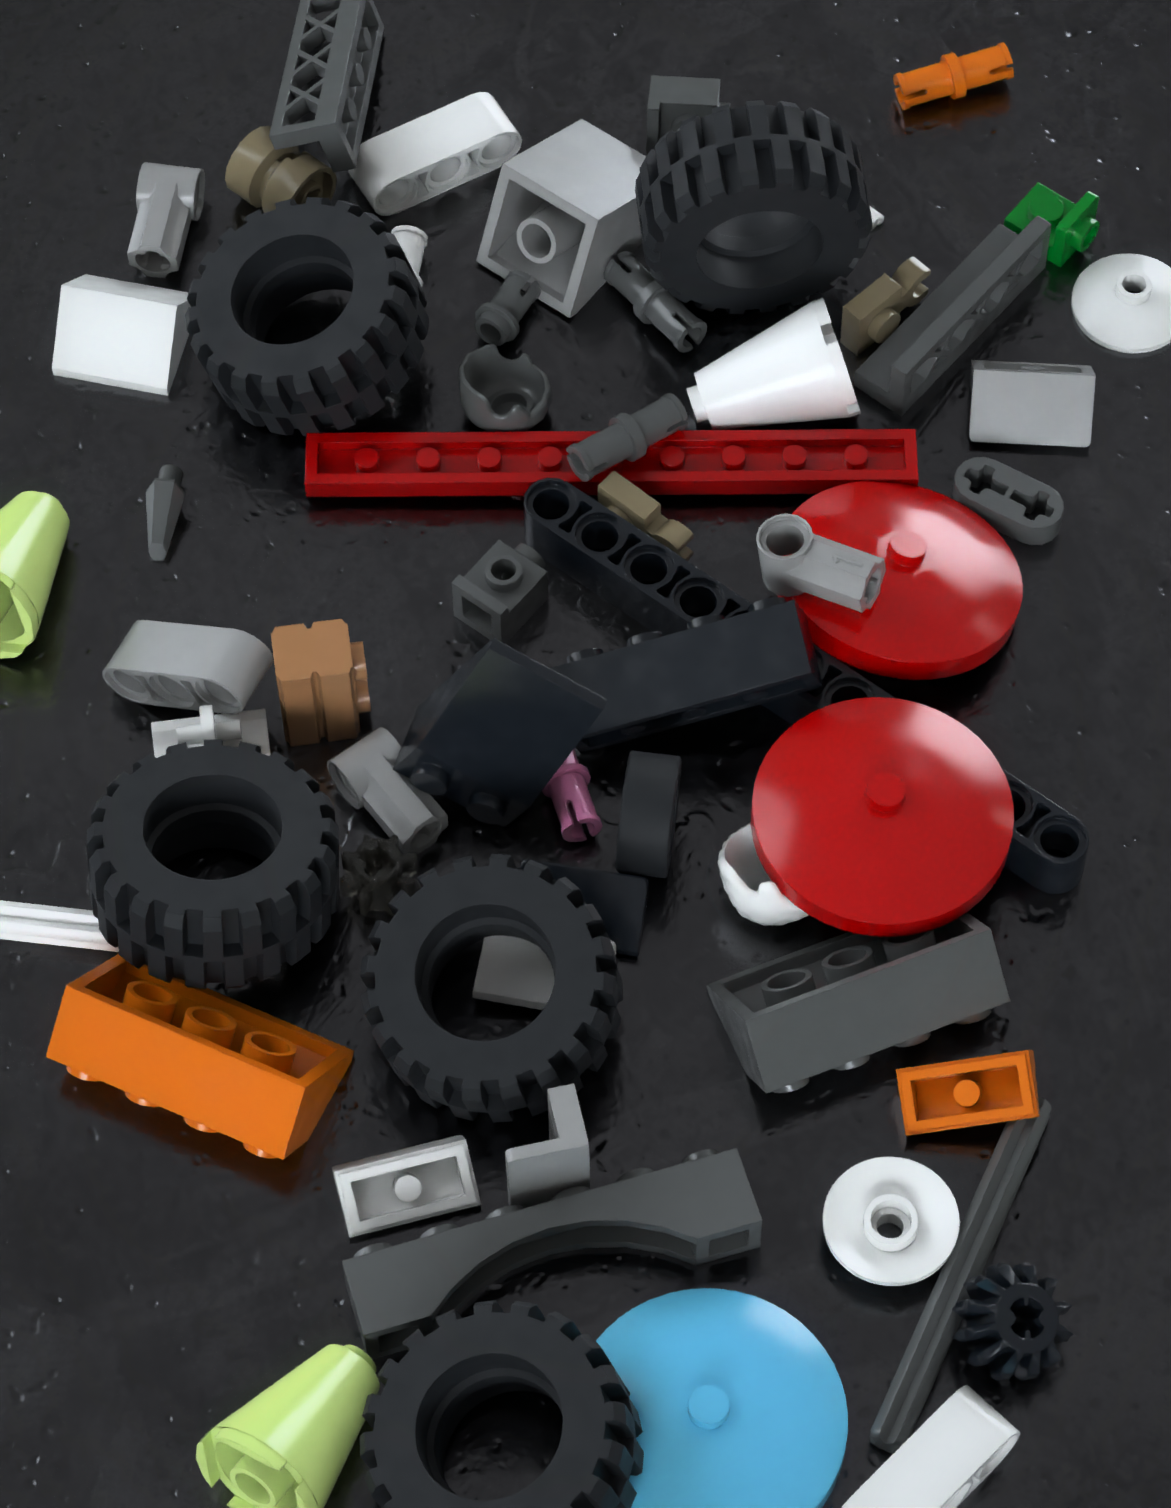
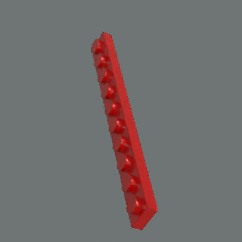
M916 429L682 430L647 447L646 454L634 462L625 459L595 475L587 482L580 480L571 469L567 460L569 453L566 449L569 445L578 443L599 431L306 433L304 484L306 497L524 496L529 486L536 481L545 478H559L572 484L587 495H598V485L612 471H616L648 495L818 494L838 485L860 481L893 482L918 486L919 478Z

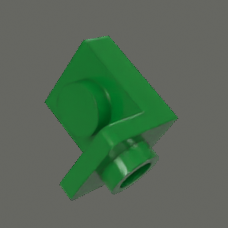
M1038 182L1004 219V226L1019 234L1037 215L1051 223L1047 260L1061 268L1076 250L1084 252L1095 239L1100 227V222L1096 220L1099 196L1091 191H1087L1075 204Z

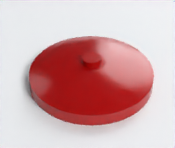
M860 481L826 489L803 502L792 513L805 519L812 527L813 534L885 560L886 572L882 580L880 594L871 609H865L862 613L806 592L790 597L777 595L778 597L785 598L786 602L796 601L807 616L813 643L834 658L850 666L881 676L909 680H931L962 674L982 665L992 658L1010 637L1023 598L1022 576L1017 560L1010 547L995 528L960 502L941 493L916 485Z
M884 697L856 698L837 702L820 708L795 722L774 742L765 755L755 779L751 804V831L757 855L764 870L772 882H775L781 893L805 913L825 924L856 934L878 937L908 936L927 932L944 926L970 911L985 897L1000 876L1009 852L1014 826V805L1007 778L991 750L977 735L956 719L939 710L908 700Z

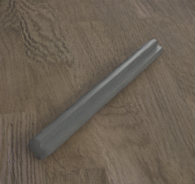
M1038 1097L1040 1117L1007 1121L960 1226L955 1248L941 1269L871 1428L870 1442L879 1449L894 1454L912 1435L953 1341V1336L956 1334L962 1317L955 1313L952 1308L958 1301L970 1299L964 1284L971 1277L982 1274L1050 1118L1052 1107L1049 1101L1044 1098Z

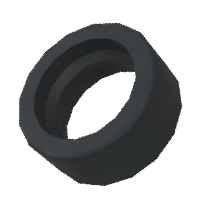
M640 751L630 752L619 818L616 849L617 872L666 878L668 876L682 765L680 756Z

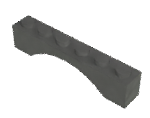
M737 1148L720 1153L715 1149H705L688 1155L678 1165L657 1171L647 1167L634 1169L621 1175L615 1183L591 1190L585 1186L571 1187L554 1195L549 1202L524 1208L521 1205L504 1206L491 1212L485 1220L461 1227L456 1224L438 1225L425 1231L419 1239L395 1246L385 1242L371 1244L357 1251L353 1258L342 1260L347 1292L365 1352L371 1359H376L407 1350L402 1342L417 1329L420 1330L424 1337L440 1327L436 1320L437 1316L456 1309L458 1312L487 1285L515 1268L548 1255L583 1248L627 1247L665 1254L697 1266L761 1247L762 1217Z

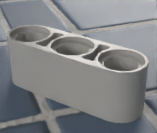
M137 620L102 671L105 682L116 693L139 704L199 711V706L212 705L215 713L239 714L243 711L273 663V655L262 641L242 630Z

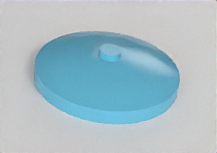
M718 1288L680 1290L655 1297L632 1308L613 1322L596 1340L630 1392L629 1398L638 1411L643 1431L636 1438L644 1451L642 1473L637 1476L630 1475L629 1482L637 1492L631 1508H822L839 1478L845 1457L848 1435L846 1396L836 1367L825 1348L814 1334L788 1312L761 1298L738 1291Z

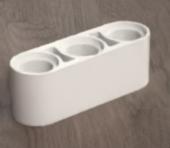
M478 92L360 144L356 169L348 170V172L374 211L381 216H390L502 167V163L517 155L521 148L522 139L494 97L487 92Z
M965 1385L949 1397L841 1508H957L1008 1455L1018 1441L1020 1431L972 1388Z

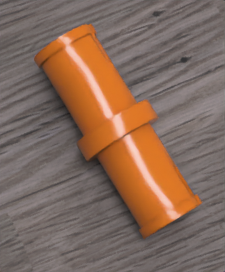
M1001 42L996 46L959 57L952 52L942 55L938 63L905 73H896L893 75V83L895 86H900L895 88L897 100L901 108L907 110L912 106L949 95L953 100L960 99L966 96L967 90L1004 79H1012L1014 77V69L1007 67V65L1013 64L1009 49L1004 42Z

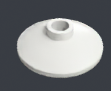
M1115 254L1095 261L1083 270L1073 287L1071 309L1077 325L1091 340L1117 352L1146 353L1171 343V268L1159 260L1140 254Z
M901 1157L872 1158L860 1162L845 1171L828 1192L822 1218L824 1236L836 1260L856 1277L883 1286L913 1284L926 1279L938 1271L949 1259L955 1248L960 1226L958 1206L947 1184L928 1167ZM884 1223H893L901 1229L902 1234L897 1238H886L878 1233L877 1228Z

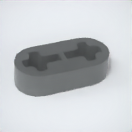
M973 457L964 461L957 468L953 483V499L980 515L996 531L1028 545H1043L1052 541L1058 535L1062 524L1064 504L1058 491L1049 485L987 457ZM982 482L991 485V489L985 488L980 494L970 491L971 487L977 488ZM1036 508L1045 511V515L1039 514L1035 520L1025 517V513L1031 514Z

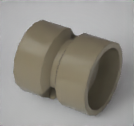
M269 125L260 126L250 132L231 155L225 174L227 188L256 208L262 207L264 213L275 210V203L289 199H295L297 205L306 204L307 197L329 198L331 202L336 189V173H333L330 167L307 151L300 153L298 146L275 150L269 138L271 129Z

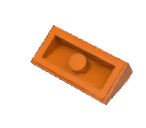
M1033 1050L896 1069L906 1136L1040 1117Z

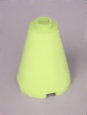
M21 492L0 509V659L17 657L36 639L69 531L70 520L63 506L55 497L44 492Z
M329 1344L205 1434L196 1448V1461L204 1479L211 1488L220 1479L234 1494L227 1504L230 1508H324L365 1422L362 1414L367 1397L372 1393L377 1395L379 1392L380 1382L376 1375L377 1369L374 1361L366 1352L354 1345Z

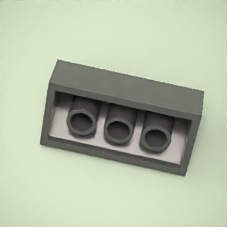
M968 912L944 926L908 936L878 937L846 932L706 985L709 997L746 1075L766 1094L770 1092L788 1093L796 1091L808 1084L809 1077L830 1069L849 1070L859 1067L869 1061L870 1054L891 1046L909 1047L920 1044L931 1036V1031L952 1023L970 1024L978 1022L989 1016L992 1008L1010 1002L992 931Z

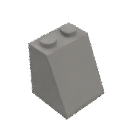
M580 119L502 163L476 262L504 279L513 270L528 273L531 277L522 290L526 292L531 283L536 280L541 289V294L537 299L571 318L606 282L604 271L609 261L613 258L621 266L623 262L619 260L617 254L624 251L633 253L642 243L635 185L636 179L640 174L639 168L646 156L587 121Z

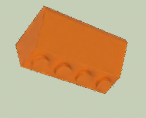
M117 954L66 985L46 1057L65 1065L67 1071L79 1079L94 1082L102 1081L125 1091V1096L134 1103L147 1107L160 1106L184 1117L185 1123L196 1130L208 1133L220 1132L243 1142L244 1148L256 1156L284 1160L309 1140L352 1061L354 1050L209 988H188L185 986V980L174 977L171 983L149 975L147 965L144 964L138 969Z

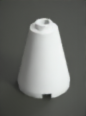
M821 298L808 303L695 372L694 376L697 385L686 388L697 423L709 419L712 430H726L847 418L861 414L824 299Z

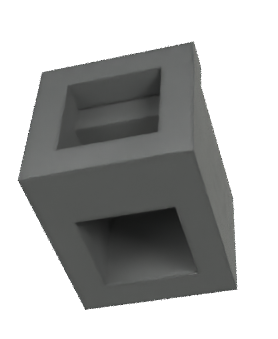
M651 75L647 108L646 156L651 149L655 150V145L661 137L669 130L675 133L679 131L682 122L696 114L700 118L712 114V108L729 104L731 109V103L720 102L721 79Z
M498 540L464 577L459 574L451 582L454 616L489 640L495 638L507 644L549 598L548 571L545 570L546 564L537 551L526 544L520 543L513 549L501 540Z

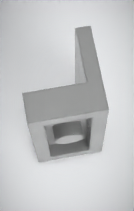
M971 360L970 440L987 443L1088 447L1091 443L1096 379L1092 366Z
M574 1083L547 1089L549 1140L514 1147L505 1151L509 1205H521L524 1208L549 1202L560 1191L576 1186H585L590 1190L589 1142Z

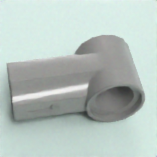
M148 162L142 164L136 191L138 213L127 255L129 265L141 270L145 276L166 278L167 274L179 271L191 220L198 221L203 209L205 197V173L203 169Z
M788 513L775 515L765 520L759 527L756 541L763 583L768 590L786 597L797 596L806 592L861 613L865 609H871L880 594L882 580L886 572L885 560L883 558L813 534L809 523L798 515Z
M379 727L328 760L327 768L334 784L351 806L356 809L364 806L404 855L410 852L419 854L437 841L438 836L448 826V815L430 794L419 790L411 783L410 778L393 770L401 746L388 730Z

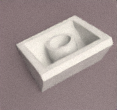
M88 274L62 284L52 362L53 375L168 396L189 336L186 330L185 318L188 307H191L187 301L188 292Z

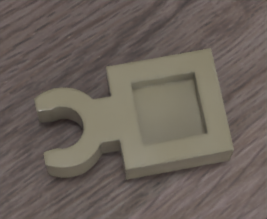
M913 256L903 262L892 277L884 273L844 305L840 343L858 356L874 342H884L897 329L901 320L900 312L906 307L918 304L928 294L929 288L922 284L921 281L930 275L931 270Z
M612 471L598 485V502L685 560L688 561L693 556V551L686 545L694 538V534L679 521L668 520L661 515V504L616 471Z

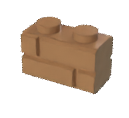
M343 619L313 622L311 628H306L304 623L274 627L273 633H271V641L286 742L293 747L320 743L321 737H326L329 742L357 738L359 732H361L359 713L371 712L363 641L350 643L348 624H345Z

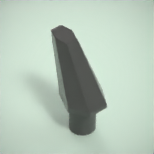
M168 464L162 466L158 478H155L146 490L148 552L152 561L165 560L186 492L181 488L184 473L176 465Z

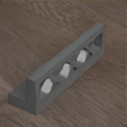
M300 0L269 134L275 150L319 141L333 173L356 169L384 32L383 22L373 0ZM335 10L322 21L315 19L317 13ZM325 40L330 42V44L314 56L308 54ZM316 76L322 77L320 81L307 91L300 89ZM309 111L316 114L315 119L312 121L294 124Z
M1037 215L1019 234H1016L1000 223L855 371L854 386L902 417L1045 268L1052 224Z

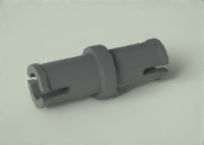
M624 251L617 254L619 260L626 265L625 269L617 264L613 258L609 261L604 271V279L633 304V313L644 324H653L674 344L679 352L685 353L693 349L692 344L685 339L686 335L691 337L697 345L701 343L707 332V324L693 314L679 299L670 294L668 290H665L658 284L633 253Z
M667 393L661 399L631 415L623 412L619 413L609 420L608 427L567 447L566 451L569 453L567 460L571 469L580 480L587 482L595 475L625 459L631 462L640 459L646 454L647 447L688 427V422L686 421L688 415L685 407L677 396Z

